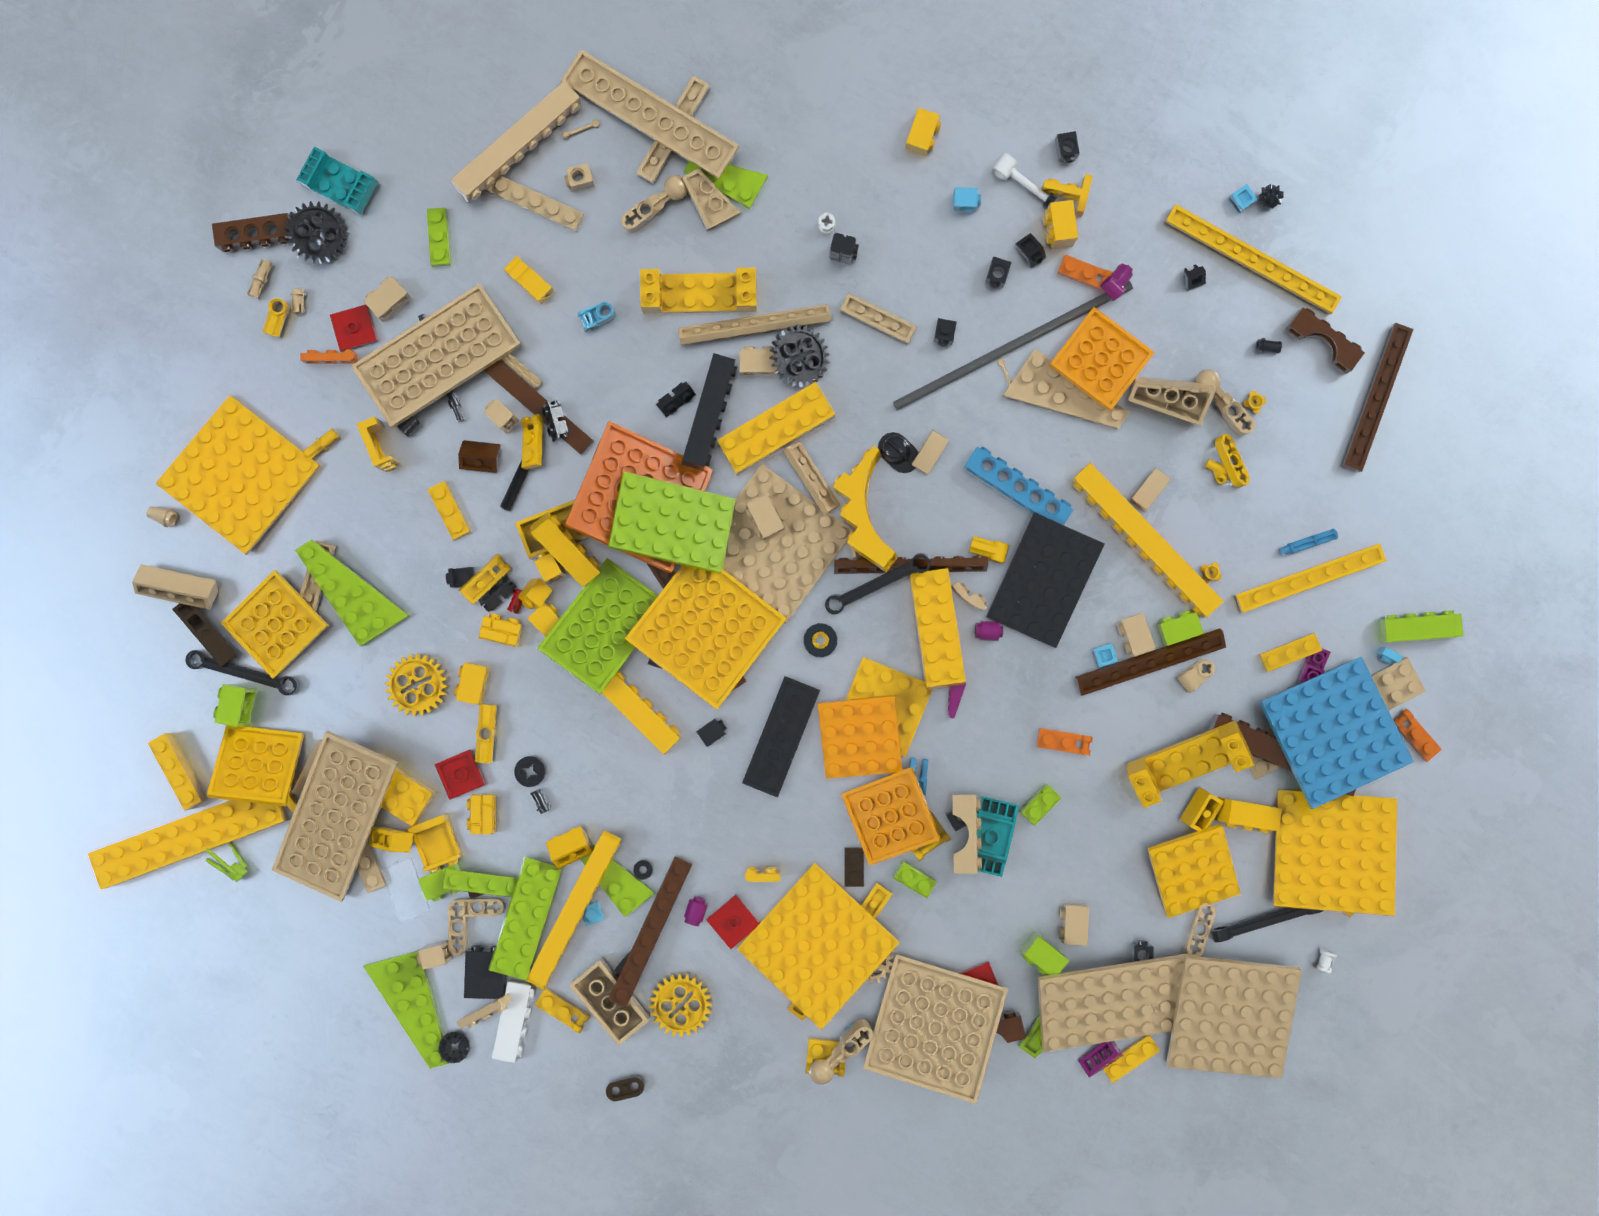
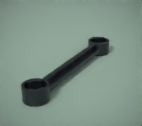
M917 553L911 562L842 595L833 594L829 596L825 602V608L831 614H839L846 605L914 572H926L931 566V559L926 553ZM916 557L923 558L925 561L928 560V566L925 569L916 568L914 564ZM830 599L842 602V607L839 611H834L829 607Z
M192 650L185 658L187 666L191 669L206 668L277 688L283 695H294L300 688L298 679L292 676L275 677L272 679L269 674L231 663L221 668L213 658L208 657L201 650ZM195 653L200 656L202 662L198 667L193 666L191 663V657ZM287 679L293 684L294 690L291 693H287L283 689V683Z
M1286 908L1233 925L1220 926L1212 929L1211 933L1214 942H1223L1240 934L1323 911Z

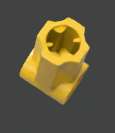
M274 298L268 304L269 312L262 332L280 338L286 316L290 313V305L280 298ZM282 303V311L276 312V306Z
M973 536L969 552L1004 564L1010 545Z

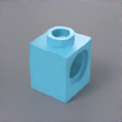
M955 187L953 192V211L976 212L977 206L981 205V194H978V188Z

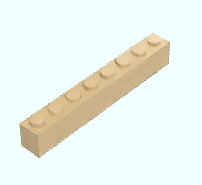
M565 81L562 82L451 179L453 187L468 203L471 200H476L481 195L482 190L486 187H491L497 177L506 174L513 163L521 161L528 150H533L542 138H547L552 133V129L557 125H562L568 115L576 113L581 105L580 97Z

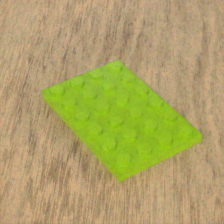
M623 472L608 548L720 574L723 569L735 499Z
M608 558L599 567L600 573L585 585L537 647L538 651L598 695L602 693L634 651L635 647L627 642L625 637L658 597L656 593Z

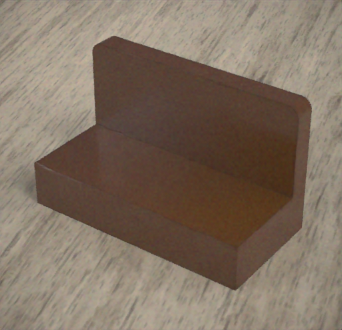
M463 440L458 453L459 469L497 473L500 444Z

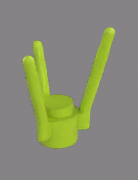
M229 842V846L239 864L235 862L231 866L207 848L206 852L226 869L210 859H206V862L227 875L232 881L234 880L237 883L248 872L245 869L248 865L242 860L232 842Z

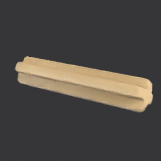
M510 353L501 359L532 387L538 389L541 386L542 381Z

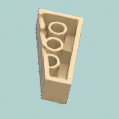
M1136 377L1129 390L1128 401L1201 426L1216 389L1215 385H1205L1197 382Z

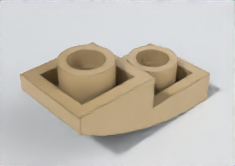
M932 430L913 460L912 465L929 474L949 439Z
M1155 468L1132 497L1131 501L1147 511L1171 479Z
M956 582L951 586L954 592L970 606L981 611L987 608L985 606L987 602L981 594L977 595V593H974L969 597L967 594L969 590L964 583Z

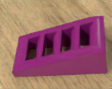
M966 683L965 685L949 687V718H955Z
M1114 1041L1104 1042L1081 1058L1079 1063L1088 1077H1092L1117 1061L1123 1054ZM1108 1047H1110V1049L1112 1050V1052H1113L1112 1055H1111L1110 1052L1108 1051V1049H1107ZM1102 1051L1106 1055L1107 1059L1103 1058L1101 1054ZM1094 1056H1097V1058L1101 1062L1099 1065L1095 1060ZM1090 1060L1095 1068L1091 1069L1087 1061Z

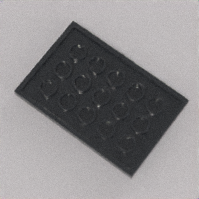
M1033 512L986 617L1057 648L1105 543Z

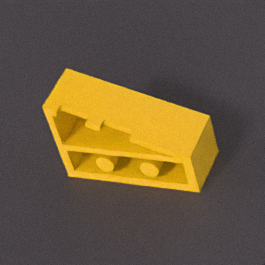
M1218 797L1224 801V804L1214 820L1225 822L1226 827L1237 828V825H1242L1244 830L1254 831V828H1259L1258 832L1270 834L1271 830L1279 831L1282 808Z

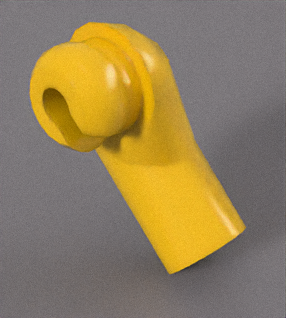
M1208 459L1205 468L1214 472L1217 483H1226L1228 475L1224 465Z

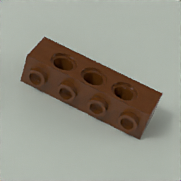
M288 213L213 223L214 245L220 251L222 250V252H232L235 248L247 250L256 245L268 247L271 246V243L277 242L279 244H287L290 239L284 238V235L289 232L285 231L284 227L290 226L286 223V219L291 218ZM276 227V232L270 235V229ZM257 230V235L251 237L252 231ZM239 233L238 238L236 240H232L233 234Z

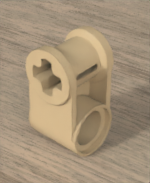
M1198 660L1190 668L1183 671L1177 679L1191 693L1214 674L1215 665L1209 660ZM1203 664L1208 665L1206 667L1207 672L1201 671L1203 669Z

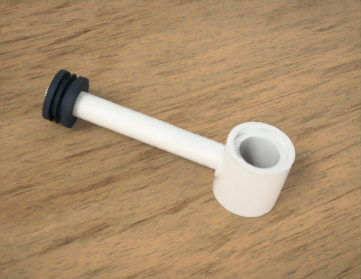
M1003 153L992 167L993 173L1002 180H1007L1011 176L1044 201L1043 206L1046 205L1047 207L1050 203L1056 202L1057 196L1054 197L1053 193L1048 195L1015 170L1018 163L1010 155Z

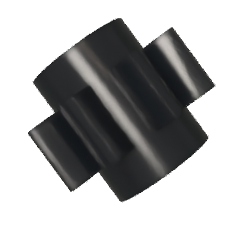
M1269 184L1265 188L1262 187V194H1259V201H1263V207L1267 206L1272 209L1277 205H1281V199L1284 198V192L1280 191L1279 185Z

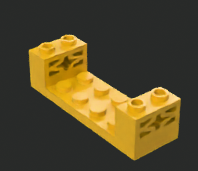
M756 267L736 268V273L661 274L660 269H640L641 310L643 313L757 312Z
M1234 720L1128 762L1127 772L1143 808L1162 802L1161 791L1232 764L1236 773L1254 766L1244 736L1237 721Z

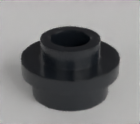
M640 860L634 865L633 872L638 879L644 880L651 876L653 867L650 862ZM641 866L646 867V873L640 872Z

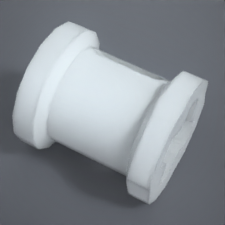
M824 213L819 217L818 228L823 234H830L835 229V218L830 213ZM826 220L829 221L828 227L824 226Z
M1320 949V959L1315 968L1332 974L1333 970L1331 968L1334 958H1337V954Z

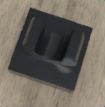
M1195 264L1193 265V270L1190 271L1184 268L1185 286L1188 290L1206 284V270L1203 266L1198 267Z

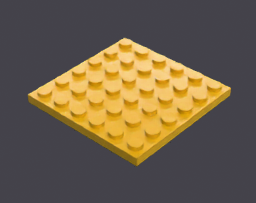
M229 395L155 484L247 555L321 466L311 458H307L301 450Z
M682 565L625 637V640L717 710L787 618L722 569V573L719 574Z
M1277 790V808H1282L1279 831H1276L1273 906L1395 916L1397 798L1342 795L1314 809H1310L1302 791Z
M814 863L761 921L756 929L741 943L737 950L822 1030L900 942L822 868Z

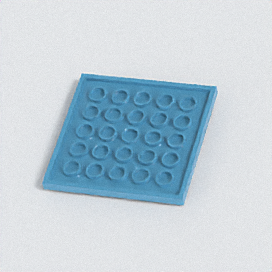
M1362 657L1259 702L1310 809L1323 805L1414 762Z

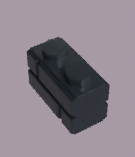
M835 233L830 247V260L841 261V263L849 265L852 263V259L856 260L859 244H856L855 237L848 235L844 237V234Z

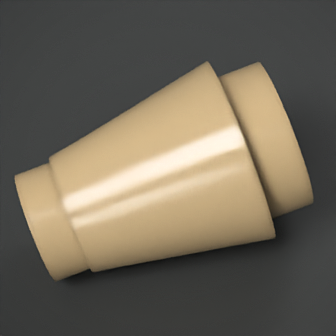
M149 507L146 512L148 518L164 527H173L177 522L178 515L173 509Z

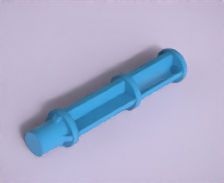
M1331 529L1288 543L1287 546L1280 548L1281 555L1294 554L1338 539V532L1335 529Z

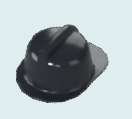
M891 432L885 434L880 439L878 449L881 452V457L893 469L900 473H909L916 469L912 462L917 456L918 451L903 435Z

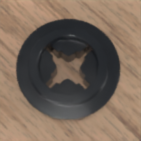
M527 756L517 762L514 775L521 785L534 787L544 779L545 768L543 762L538 758ZM534 764L533 771L537 775H530L527 779V772L522 768L529 769Z
M449 1032L440 1040L439 1054L446 1062L460 1063L467 1057L470 1051V1042L460 1032ZM449 1042L453 1044H457L458 1042V1049L460 1053L456 1051L450 1053L452 1048Z

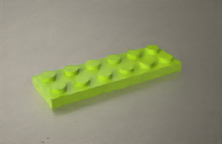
M524 857L488 970L527 981L562 868L558 869L555 865Z

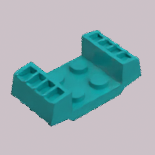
M313 147L296 179L297 183L359 215H362L379 183L371 175L363 171L359 172L337 161L317 147Z
M981 796V810H977L978 818H981V830H978V838L982 840V849H978V857H982V869H978V871L1002 877L1019 805Z

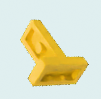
M1085 174L1081 188H1078L1076 184L1067 183L1065 185L1059 183L1056 179H1048L1044 181L1041 190L1047 194L1053 193L1055 196L1076 200L1075 216L1082 217L1093 176Z

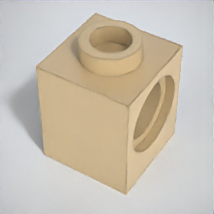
M588 163L566 168L565 182L567 187L571 186L573 192L595 186ZM576 175H583L581 181H574Z

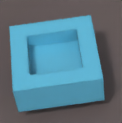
M1248 184L1230 196L1240 211H1243L1258 200Z
M1112 643L1093 649L1098 668L1118 662Z
M1380 647L1377 655L1382 657L1381 660L1390 665L1392 663H1400L1403 657L1387 647Z
M598 901L590 903L582 916L585 926L604 920Z

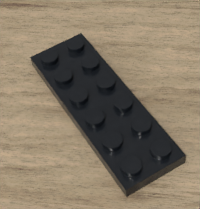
M784 676L742 784L778 798L819 695V689Z

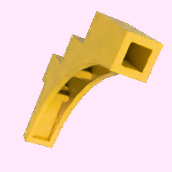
M872 446L870 450L865 451L860 464L854 466L851 476L844 472L842 476L836 478L833 488L837 494L849 501V503L843 505L840 511L843 521L856 529L847 538L848 546L887 573L898 556L875 532L868 513L867 494L869 481L875 466L882 456L880 450Z

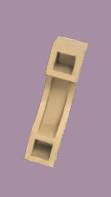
M977 794L952 795L953 815L961 818L969 831L965 847L953 854L954 874H978V869H982V857H978V849H982V840L978 838V830H981V818H978L977 810H981V798H977Z

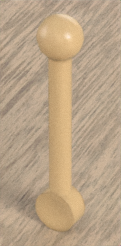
M595 119L591 124L570 132L564 131L562 137L568 139L570 135L591 127L598 128L600 125L599 121Z
M999 359L998 365L1001 366L1008 386H1010L1011 380L1005 367L1006 362L1004 359Z

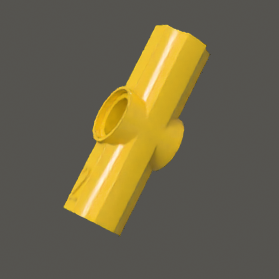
M480 704L475 762H493L497 705ZM485 728L490 731L488 739L482 737V730Z

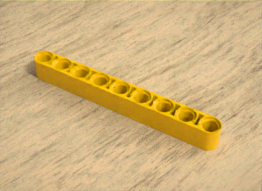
M606 830L601 834L540 951L526 982L541 990H544L613 859L622 841L621 838Z

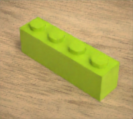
M1454 610L1442 611V615H1435V612H1425L1422 617H1416V613L1404 614V618H1397V615H1386L1384 620H1379L1381 643L1464 636L1462 614H1455Z

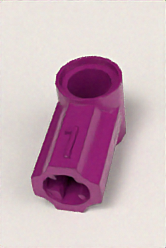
M1122 263L1118 265L1111 276L1101 283L1100 288L1112 301L1118 299L1125 292L1124 287L1133 276V269L1129 265Z

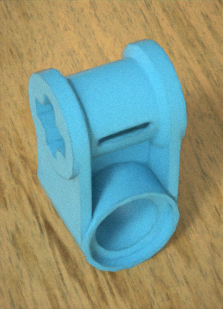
M601 302L577 313V316L583 322L584 332L595 330L599 326L611 322L616 315L615 309L608 302ZM604 308H610L611 311L608 316H602L601 313Z

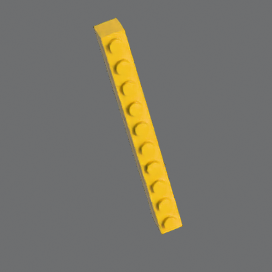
M1091 462L1071 480L1073 482L1072 486L1079 493L1083 492L1087 496L1086 501L1091 506H1096L1100 510L1099 514L1106 521L1109 519L1113 523V529L1118 534L1122 533L1127 538L1125 541L1129 546L1137 548L1140 552L1139 556L1145 562L1149 561L1153 565V571L1159 576L1162 575L1166 579L1165 583L1172 590L1176 589L1180 593L1178 595L1184 603H1189L1193 607L1192 611L1197 612L1198 617L1207 618L1224 602Z
M543 603L527 619L546 637L560 617L556 614L558 610L551 603L548 605ZM618 670L602 691V694L663 755L666 754L681 739L679 736L681 732L673 724L669 726L665 722L667 718L660 711L656 713L651 708L653 704L646 697L642 699L638 695L640 691L633 684L629 686L624 681L626 677Z

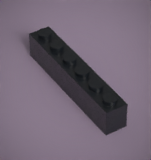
M713 353L681 465L704 471L705 466L709 467L712 455H709L710 448L714 449L717 437H714L715 430H720L722 419H719L721 412H725L727 402L724 399L726 394L730 395L733 384L729 382L730 378H735L737 366H734L736 359Z

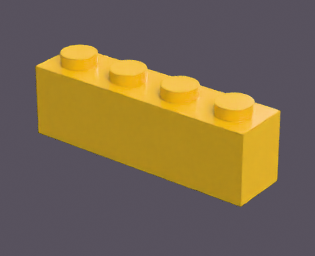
M547 512L530 526L531 534L583 587L600 573V563L594 556L590 557L586 553L587 549L581 542L577 543L573 539L574 535L569 529L565 530L561 526L562 523L557 516H551Z
M164 733L148 742L152 753L184 811L193 809L209 800L172 733Z

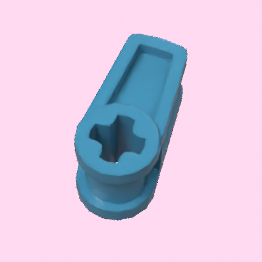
M911 757L909 768L913 767L915 772L917 760ZM928 759L922 760L920 777L918 779L924 796L927 788Z

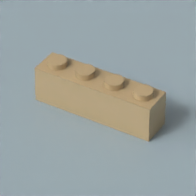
M142 564L132 581L135 594L208 610L211 609L218 594L216 580Z

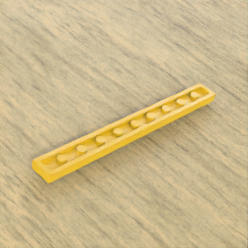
M1177 204L1174 205L1165 223L1329 314L1334 312L1342 298L1337 293Z

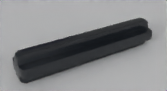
M522 460L500 505L506 511L511 510L529 469L521 468Z

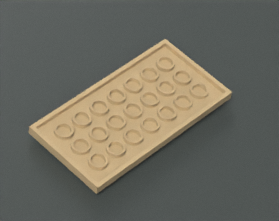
M479 283L354 363L351 367L393 429L522 345Z
M326 731L275 859L272 871L342 902L399 762L330 731Z
M1188 953L1038 977L1042 1050L1049 1052L1172 1032L1184 956H1189Z

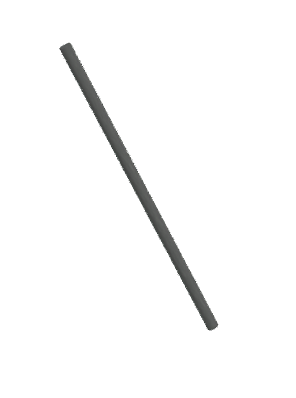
M1130 281L1125 285V292L1123 294L1133 289ZM1104 293L894 401L893 404L896 410H899L1090 312L1093 307L1097 308L1111 301V299Z

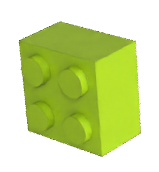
M222 684L217 695L219 699L218 707H215L213 713L214 723L234 727L249 726L257 689L235 684Z
M1035 931L1020 948L1024 960L1032 966L1034 964L1038 965L1037 969L1044 976L1059 974L1069 962L1060 951Z

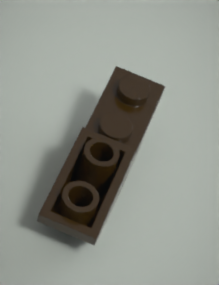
M179 603L172 609L221 668L237 657L235 652L196 607Z

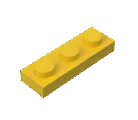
M446 481L427 489L452 540L455 541L471 533Z
M1311 633L1259 655L1266 671L1270 672L1320 652L1322 648L1316 634Z
M1150 1035L1143 1036L1121 1051L1123 1056L1103 1070L1110 1081L1114 1083L1160 1052V1049Z

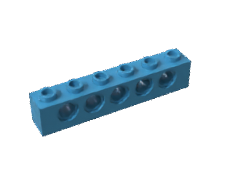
M977 447L963 467L964 469L1032 514L1033 512L1038 513L1062 525L1066 523L1073 512V509L1070 508V503L1063 499L1061 501L1054 497L1055 494L1048 489H1041L1038 487V482L1031 478L1029 480L1022 476L1023 473L1020 470L1009 468L1006 466L1007 462L999 457L997 459L994 458L985 447ZM985 461L990 462L992 470H984L982 463ZM1005 472L1008 475V480L1001 481L998 474ZM1020 482L1023 484V492L1015 490V483ZM1031 493H1037L1040 496V501L1037 503L1033 502L1030 498ZM1048 503L1055 505V513L1047 511Z

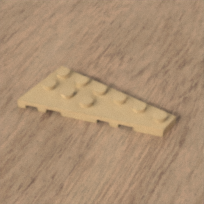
M1036 349L1031 353L1002 396L1061 414L1075 416L1079 419L1089 420L1114 429H1119L1129 414L1128 411L1118 404L1110 412L1052 369L1049 366L1052 360Z

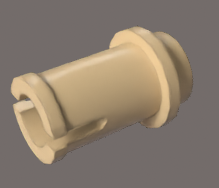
M292 289V293H290L292 296V313H305L304 296H306V293H304V289Z

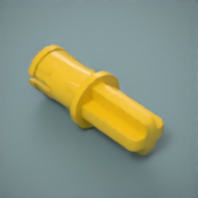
M331 428L320 438H316V441L303 451L304 455L307 458H314L322 450H327L326 447L339 438V435Z

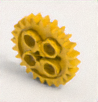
M412 654L408 655V660L405 657H401L402 663L395 661L396 669L390 667L392 675H386L390 682L384 683L390 686L389 689L385 690L386 693H391V696L387 699L395 700L392 706L399 705V712L405 709V715H409L412 711L413 716H417L418 711L421 716L425 715V710L428 713H432L431 707L438 709L439 707L436 702H444L441 695H447L443 688H448V685L443 684L448 679L442 677L445 670H438L441 664L433 665L435 662L434 658L428 661L427 655H424L421 659L420 654H416L415 659ZM419 667H423L425 670V674L421 678L417 675ZM402 676H406L408 679V683L405 686H402L399 682ZM429 676L432 677L431 680L418 685V688H412L404 694L401 693L402 690L415 685V682H421ZM428 684H431L434 688L433 693L430 695L425 691V687ZM412 692L416 695L414 703H410L408 700V696Z
M681 973L678 974V978L671 974L670 981L664 977V985L658 982L659 990L653 989L652 992L656 996L650 997V1000L654 1002L649 1005V1008L654 1009L650 1015L656 1016L654 1023H661L658 1029L666 1028L665 1034L671 1030L673 1037L676 1035V1032H679L680 1037H683L684 1032L690 1036L692 1029L697 1033V1026L704 1027L702 1020H709L705 1014H711L712 1011L707 1008L712 1006V1002L707 1001L711 994H705L708 987L701 988L703 981L696 983V976L690 980L688 973L685 978H682ZM683 987L686 993L679 996L676 994L675 988ZM690 992H693V995L685 1002L684 1008L680 1007L673 1017L669 1018V1014L678 1005L677 1001L681 1003ZM696 1000L700 1006L697 1009H693L690 1007L689 1002ZM664 1001L671 1002L672 1008L670 1010H665L662 1007ZM679 1014L684 1015L686 1022L679 1023L676 1020V1016Z

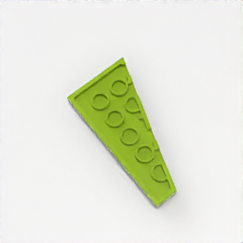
M314 540L308 541L295 550L359 646H362L409 616V614L383 596L377 589L351 571L345 564L333 557Z
M414 951L364 965L363 967L429 1069L449 1064L439 1054V1043L443 1034L426 969L423 970L422 965L419 966L417 961V954L419 952Z

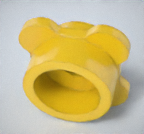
M1251 391L1243 405L1246 408H1250L1256 414L1260 412V408L1266 403V398L1257 394L1256 391Z
M1213 562L1211 565L1204 564L1200 568L1204 575L1203 580L1206 583H1209L1211 580L1219 581L1222 577L1217 562Z

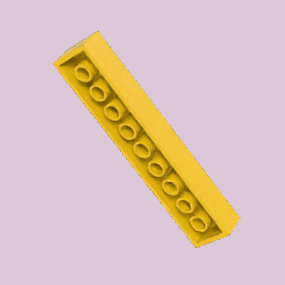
M229 800L87 854L99 888L102 890L206 852L207 848L210 850L290 819L285 806Z

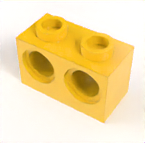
M373 827L369 846L389 852L410 853L413 833L395 828Z

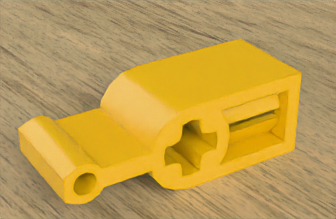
M517 255L504 268V271L540 304L554 292L553 288Z

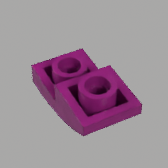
M1322 648V651L1307 656L1299 681L1304 683L1324 674L1325 670L1323 669L1331 652Z

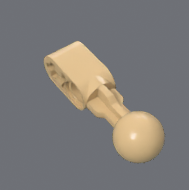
M670 176L665 181L662 192L658 195L653 194L648 199L640 201L624 213L621 218L624 229L630 233L638 231L664 208V204L667 201L684 198L688 191L681 176ZM644 207L651 208L650 213L647 215L641 214V210ZM636 213H638L641 220H639L638 217H636ZM629 219L634 222L632 226L627 222Z
M1211 369L1201 371L1196 377V382L1205 385H1215L1216 392L1213 398L1215 399V405L1221 411L1223 419L1237 435L1244 436L1251 433L1255 428L1254 420L1240 403L1235 402L1229 393H1224L1219 387L1221 380L1218 373ZM1229 407H1233L1235 409V416L1229 414ZM1243 423H1246L1247 426H1245V429L1243 430Z
M864 1019L856 1021L840 1037V1042L831 1050V1055L826 1060L818 1059L811 1064L809 1074L815 1083L820 1085L829 1083L834 1076V1068L839 1063H844L849 1057L857 1055L872 1040L873 1032L870 1023ZM847 1043H854L851 1047H845Z

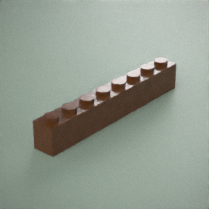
M1222 712L1221 715L1214 714L1208 731L1232 722V716ZM1242 720L1237 722L1252 756L1292 772L1275 735L1273 738L1267 735L1268 731L1258 727L1254 730L1249 727V723ZM1356 789L1344 795L1354 796Z

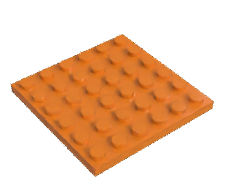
M608 421L564 526L608 545L623 472L705 491L713 469L705 466L704 471L681 465L683 455ZM621 551L668 573H672L676 564Z

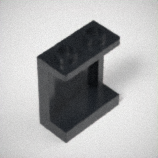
M474 945L465 951L464 998L498 999L505 995V975L488 970L496 946H491L490 949H483V946Z

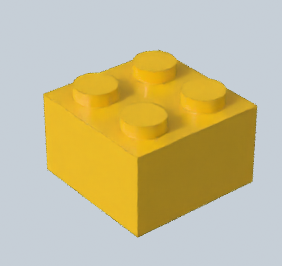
M1073 200L1052 202L1045 210V214H1043V224L1047 226L1048 233L1045 234L1046 244H1050V250L1073 247L1078 239Z

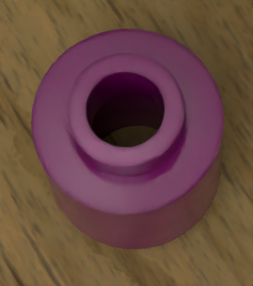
M981 621L975 624V638L986 641H998L999 637H1003V626H1000L999 622Z
M694 896V899H689L684 914L685 923L699 926L700 922H703L708 906L707 903H704L705 899Z

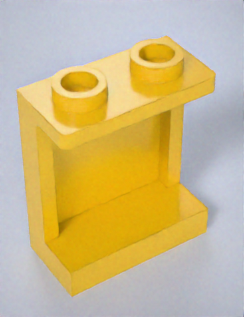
M371 417L357 423L356 425L373 466L381 471L385 470V472L396 469V465L400 464L399 460L392 456H384L375 434L385 429L383 422L376 417Z
M447 813L407 828L408 832L413 833L412 837L424 866L422 868L423 872L428 870L430 873L441 870V865L446 863L448 866L454 865L459 862L458 858L463 857Z

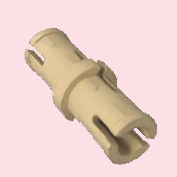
M261 259L256 273L252 276L253 281L247 292L248 296L259 299L264 284H267L269 271L273 266L271 262Z

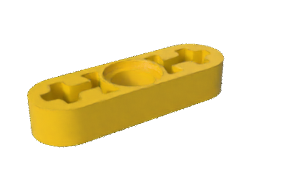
M1229 434L1217 437L1215 439V447L1231 483L1236 488L1249 484V474L1233 438ZM1230 457H1232V459L1234 460V465L1232 464Z

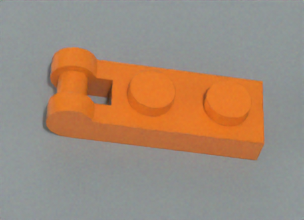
M1065 254L1057 274L1103 291L1100 288L1101 283L1111 276L1113 272ZM1097 276L1103 277L1101 282L1096 281Z
M350 349L345 350L343 353H338L336 350H326V353H319L317 350H307V353H300V361L305 364H354L359 359L358 355Z
M1405 709L1401 712L1402 715L1399 718L1396 717L1393 720L1402 736L1422 759L1428 762L1442 749L1414 718V715L1408 709ZM1408 721L1410 724L1405 728L1403 723Z
M1039 728L1036 747L1090 756L1091 750H1089V746L1093 737ZM1077 740L1082 741L1081 748H1076Z

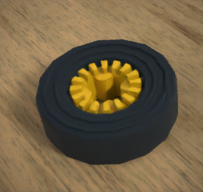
M817 623L806 630L803 643L809 654L815 657H826L835 650L838 638L831 626ZM818 635H822V638H826V642H823V646H819V643H815V639H818Z

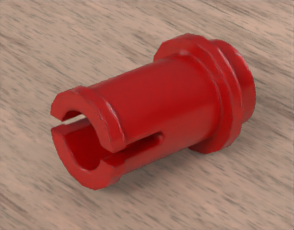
M516 588L512 592L514 595L507 607L508 611L512 612L514 605H516L513 613H519L522 601L518 596L522 590Z

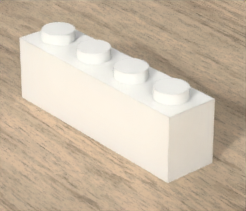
M515 979L508 981L505 995L509 993L512 1000L506 1004L507 1008L501 1012L492 1059L515 1063L518 1058H521L523 1047L520 1046L521 1040L525 1039L527 1027H524L525 1021L529 1020L531 1008H528L530 1000L533 1001L535 989H532V984Z

